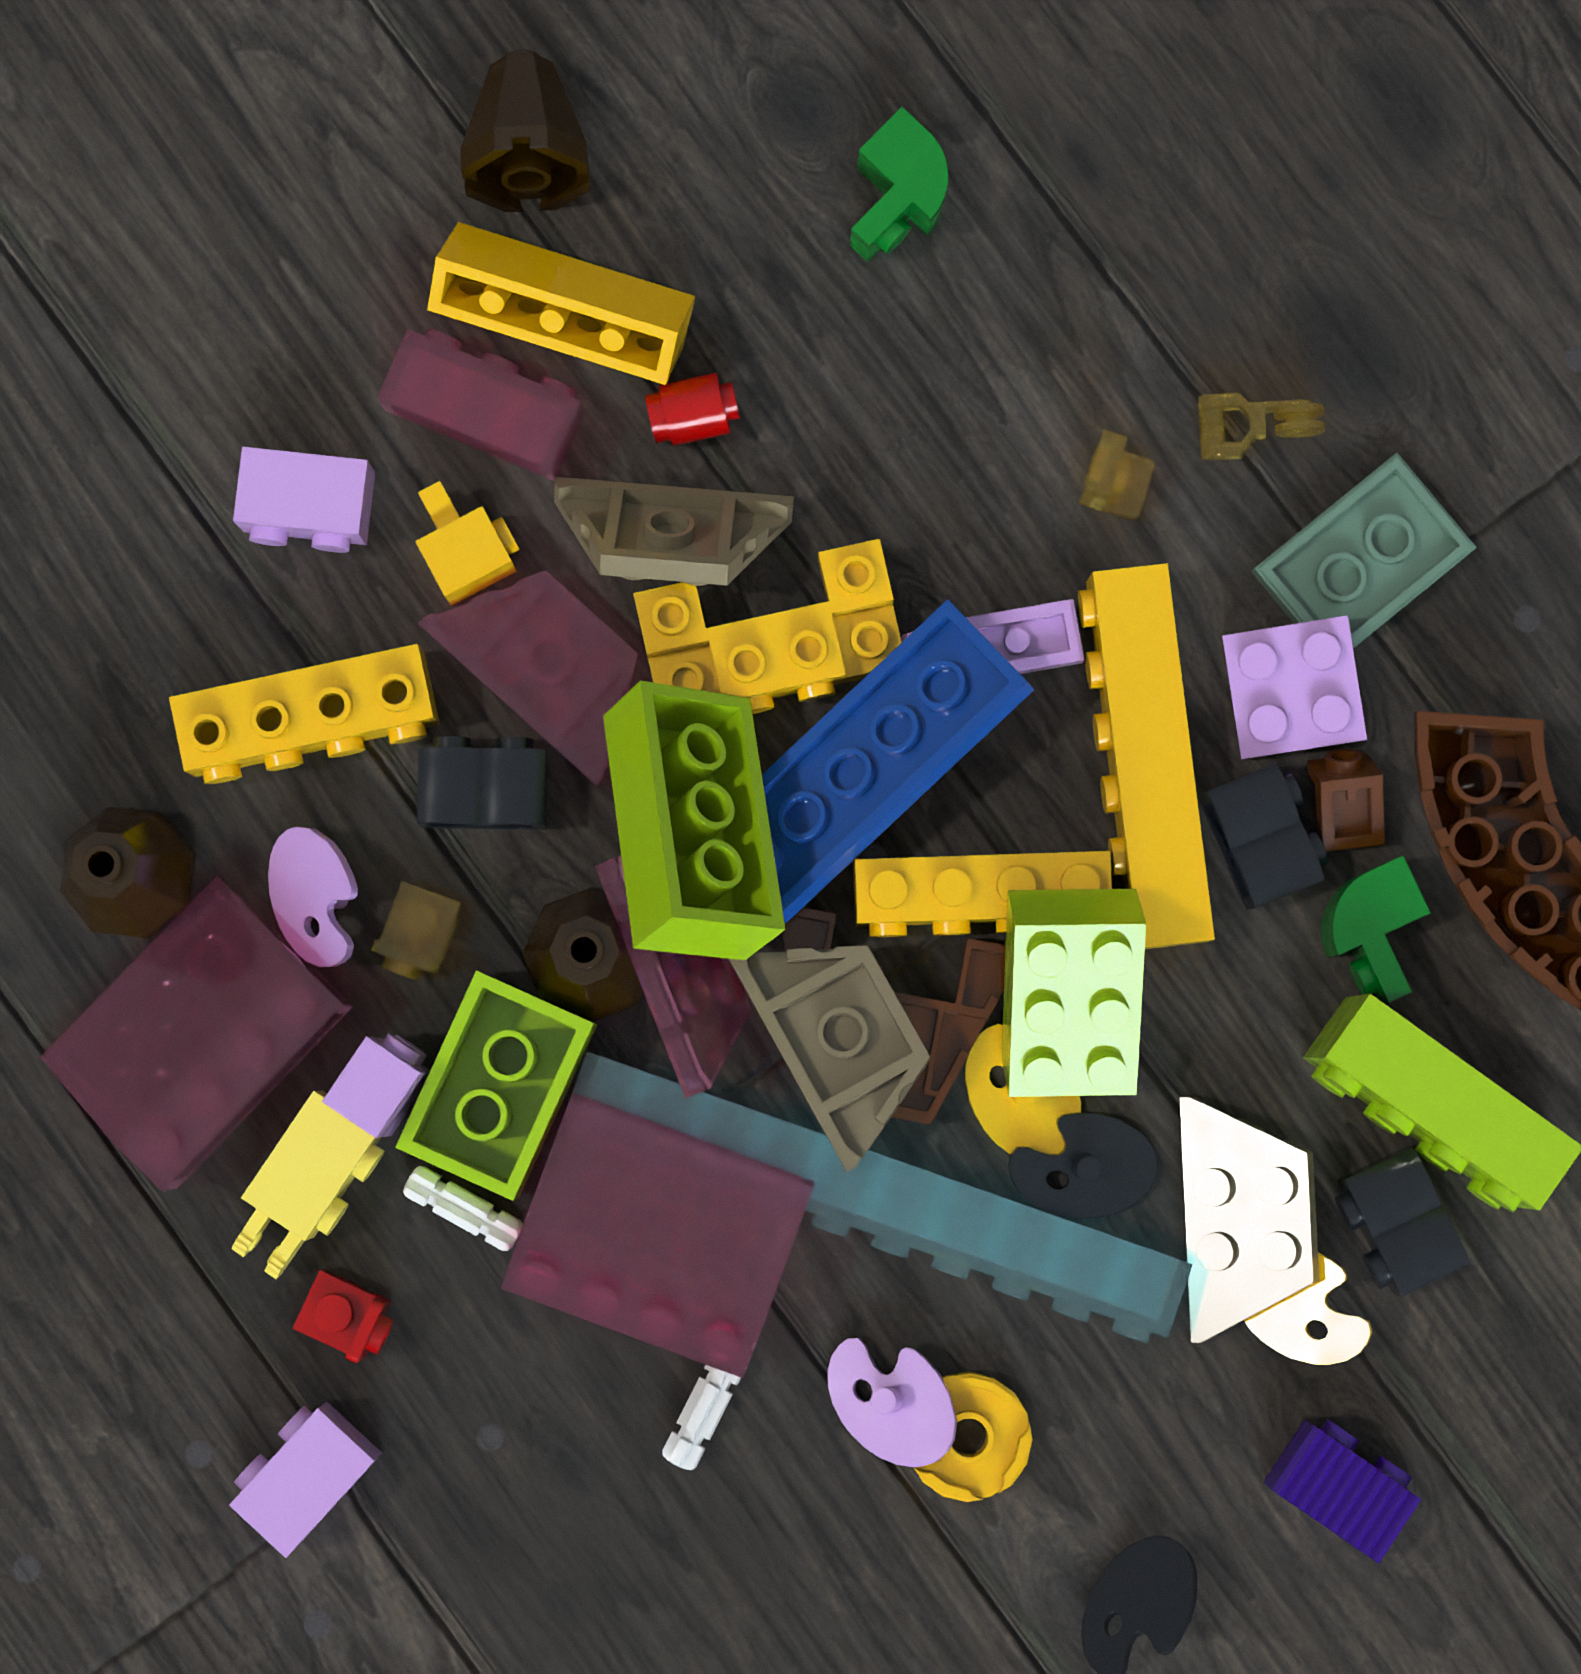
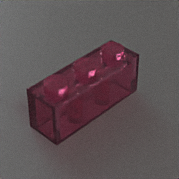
M407 329L377 397L384 410L555 482V477H558L585 415L581 401L574 398L576 391L553 378L543 376L540 382L536 383L517 375L519 367L498 355L484 353L481 360L459 351L462 344L455 338L440 331L427 329L425 336Z

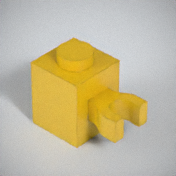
M440 481L418 492L437 530L415 542L443 595L451 606L517 572L509 555L520 549L502 517L491 522L483 506L459 517Z

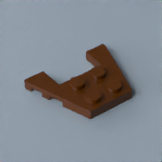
M802 908L785 924L786 930L782 932L784 951L786 949L813 948L814 950L831 949L837 914ZM966 939L954 1003L894 992L930 1055V1061L891 1118L931 1125L1004 990L1006 945Z

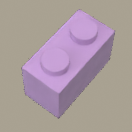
M242 447L233 521L243 532L250 533V541L258 544L286 546L288 537L312 539L311 547L318 550L337 553L349 552L350 544L367 545L376 472L369 461L364 459Z
M388 1033L385 1039L366 1036L322 1102L374 1138L392 1136L418 1098L430 1070L422 1065L428 1055L397 1034L393 1036Z
M327 1401L313 1413L306 1406H303L278 1433L286 1443L270 1461L260 1453L233 1482L242 1491L229 1506L285 1558L296 1549L382 1454L377 1447Z

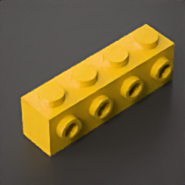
M458 222L436 256L427 310L666 385L683 350L696 296Z
M419 644L169 697L184 772L194 777L203 776L204 784H217L239 779L242 777V767L265 763L266 771L293 768L304 764L302 754L326 749L329 758L357 754L365 751L364 741L388 736L390 744L409 743L426 738L425 728L440 725L425 652Z
M1110 851L855 859L853 863L855 927H869V937L907 936V925L932 924L933 935L971 934L970 923L996 922V933H1006L1008 890L1112 889Z

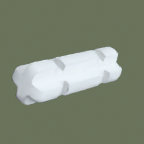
M417 1166L413 1170L403 1190L407 1198L423 1207L427 1203L434 1207L432 1212L475 1236L482 1233L486 1236L485 1241L502 1251H508L513 1247L523 1228V1223L520 1219L503 1210L500 1213L493 1211V1204L452 1181L447 1184L440 1181L441 1175L425 1166Z
M717 1346L713 1349L704 1369L709 1371L706 1379L701 1376L699 1377L676 1422L681 1425L679 1432L672 1431L663 1448V1456L672 1464L687 1470H693L697 1467L705 1451V1447L701 1446L704 1438L707 1440L711 1439L733 1395L728 1389L731 1383L738 1385L747 1367V1361L742 1356L724 1347Z

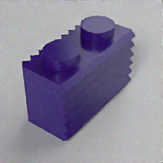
M1327 1419L1321 1429L1304 1420L1300 1424L1298 1431L1293 1435L1292 1440L1286 1445L1284 1452L1279 1456L1278 1461L1272 1466L1270 1473L1265 1477L1263 1483L1276 1494L1379 1564L1421 1501V1498L1406 1489L1413 1477L1382 1456H1379L1374 1465L1368 1463L1353 1452L1359 1440Z

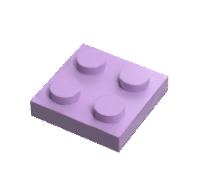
M1348 615L1222 636L1241 759L1367 740Z

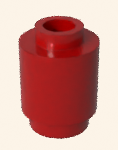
M717 372L667 383L666 385H659V392L645 395L649 420L656 444L671 441L673 446L730 434L729 421L740 418L733 383L721 384Z

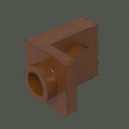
M1337 749L1327 752L1325 758L1308 760L1307 772L1315 784L1317 835L1325 851L1385 845L1383 774L1371 757L1354 749Z

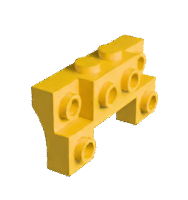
M880 539L818 552V563L827 602L710 628L705 627L698 591L695 585L681 582L633 593L653 683L750 698L752 714L773 709L774 698L797 693L799 702L815 701L835 695L834 685L864 679L902 643Z

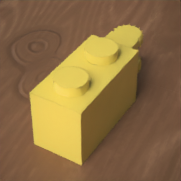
M323 1090L312 1092L241 1197V1199L255 1207L256 1210L232 1245L231 1249L242 1257L246 1256L259 1243L263 1236V1231L271 1220L289 1230L281 1245L277 1246L267 1260L268 1265L264 1270L276 1280L286 1269L304 1241L314 1238L318 1231L326 1236L330 1234L349 1206L341 1197L353 1179L357 1178L364 1182L375 1169L385 1152L377 1146L381 1138H374L324 1104L322 1100L327 1093Z

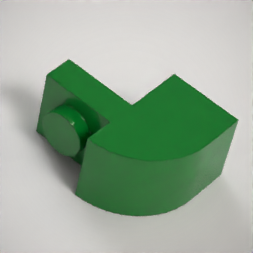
M901 107L858 152L857 169L884 194L851 228L850 246L867 262L880 249L885 254H889L903 241L912 228L907 223L909 219L928 236L937 224L944 205L948 185V167L944 153L932 134L908 111Z
M1404 856L1382 863L1354 876L1342 884L1330 898L1321 924L1322 944L1327 958L1338 956L1351 950L1355 961L1349 963V969L1362 995L1372 994L1383 1003H1390L1412 992L1385 934L1430 914L1429 908Z

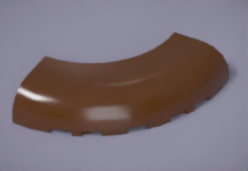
M1415 711L1414 757L1420 798L1432 839L1446 872L1468 909L1492 940L1528 975L1560 999L1581 1010V842L1577 839L1576 835L1572 836L1555 805V802L1558 800L1554 794L1547 768L1544 748V720Z

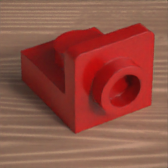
M321 1269L292 1329L347 1354L345 1359L357 1364L365 1359L368 1351L376 1355L381 1351L394 1323L393 1319L385 1316L392 1300L325 1269Z

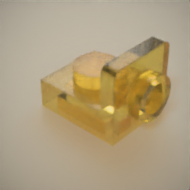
M1103 430L1095 445L1077 504L1125 519L1136 520L1140 515L1155 467L1153 460L1125 452L1124 448L1128 437Z
M402 881L380 940L375 939L371 949L373 952L386 956L382 968L418 981L422 969L437 974L463 903Z

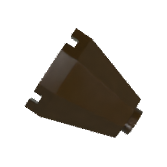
M525 49L514 50L490 65L461 145V172L467 197L504 212H523L521 199H541L539 211L557 210L590 191V169L586 140L553 62L539 56L534 51Z
M107 807L66 839L60 892L92 932L149 939L161 930V926L172 917H177L190 907L196 854L187 842L179 836L174 829L175 827L164 814Z
M595 887L545 904L522 952L539 998L591 1022L637 1006L659 960L657 951L633 949L627 902ZM590 940L594 941L597 947L596 956L590 962L580 963V958L575 955L576 946L579 943L587 944Z

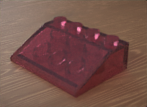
M216 876L40 1058L114 1145L161 1191L177 1189L344 1017L353 1005L314 967L300 957L291 945L223 879Z
M573 1093L520 1231L501 1289L744 1378L815 1182Z

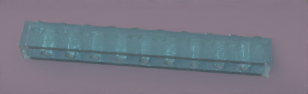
M588 1051L586 1052L561 1123L575 1129L571 1141L607 1153L610 1142L634 1150L631 1162L667 1174L670 1163L694 1171L691 1183L725 1195L728 1193L730 1184L754 1192L751 1204L787 1216L790 1205L815 1213L811 1225L847 1237L850 1226L874 1234L871 1243L872 1247L903 1258H907L910 1248L934 1255L932 1268L966 1280L970 1269L994 1276L992 1289L1025 1301L1028 1300L1031 1290L1055 1298L1052 1310L1078 1320L1088 1322L1091 1311L1115 1319L1112 1331L1144 1343H1148L1151 1332L1169 1337L1193 1265L1184 1260L868 1150L858 1167L847 1174L827 1136L823 1133Z

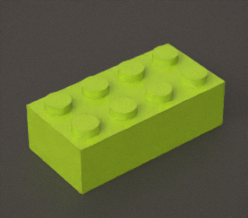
M639 681L603 715L633 949L746 960L786 930L750 698Z
M1372 994L1345 997L1303 1056V1059L1316 1067L1311 1075L1316 1082L1341 1098L1347 1094L1352 1098L1357 1097L1368 1105L1363 1111V1115L1392 1135H1395L1398 1131L1405 1136H1412L1420 1142L1415 1148L1419 1156L1443 1172L1451 1169L1458 1174H1465L1471 1179L1466 1187L1467 1190L1497 1210L1502 1206L1513 1213L1517 1207L1540 1211L1581 1152V1144Z

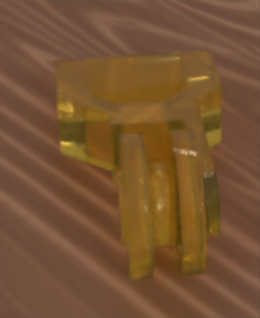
M1239 392L1208 394L1198 397L1202 460L1241 459L1256 439H1266L1265 413L1274 412L1275 419L1285 421L1275 426V435L1279 437L1301 438L1325 432V423L1320 420H1314L1325 414L1324 406L1318 403H1311V400L1248 402ZM1240 410L1249 419V432L1242 441L1225 442L1224 411Z

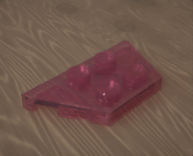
M546 570L518 580L511 587L500 591L492 590L471 598L472 601L440 614H429L420 620L418 624L425 632L596 787L601 785L609 765L603 715L630 691L639 660V655Z
M617 856L596 865L595 869L685 1098L710 1089L752 1010L743 984L729 959L633 949L622 858Z

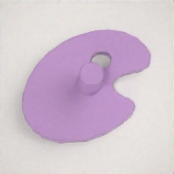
M293 827L286 830L278 837L269 860V895L274 915L285 939L306 962L318 967H337L345 963L352 956L354 949L350 935L344 931L334 915V909H343L348 901L355 899L358 894L354 874L346 857L335 842L319 830L308 827ZM313 917L317 920L319 924V933L317 936L313 933L311 929V921Z
M849 1338L838 1345L831 1356L828 1367V1389L832 1404L849 1433L864 1448L879 1458L896 1465L919 1467L940 1460L950 1450L955 1440L957 1417L951 1392L940 1373L928 1359L916 1349L906 1347L900 1351L894 1371L890 1374H883L876 1367L867 1345L861 1338ZM860 1379L867 1381L871 1385L873 1393L869 1401L861 1400L856 1393V1383Z

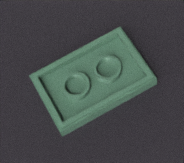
M1396 453L1256 566L1251 573L1294 624L1348 615L1352 645L1355 648L1477 547L1401 456Z

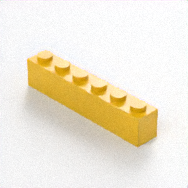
M1168 563L1095 571L1091 573L1086 581L1087 589L1078 590V610L1082 628L1092 627L1094 651L1086 652L1085 666L1089 689H1099L1102 713L1093 714V732L1097 751L1107 750L1110 775L1101 776L1100 787L1104 812L1115 814L1117 837L1108 839L1111 872L1113 876L1122 875L1124 889H1136L1146 921L1145 949L1204 943L1215 940Z

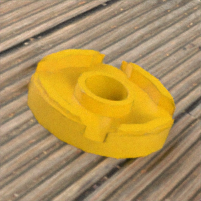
M971 1371L944 1375L942 1378L951 1392L957 1422L963 1419H975L982 1423L986 1431L985 1443L980 1450L971 1454L960 1453L951 1446L950 1450L940 1460L926 1466L914 1467L923 1483L943 1497L964 1502L983 1500V1498L991 1497L1013 1485L1027 1465L1032 1444L1028 1414L1016 1394L992 1376Z

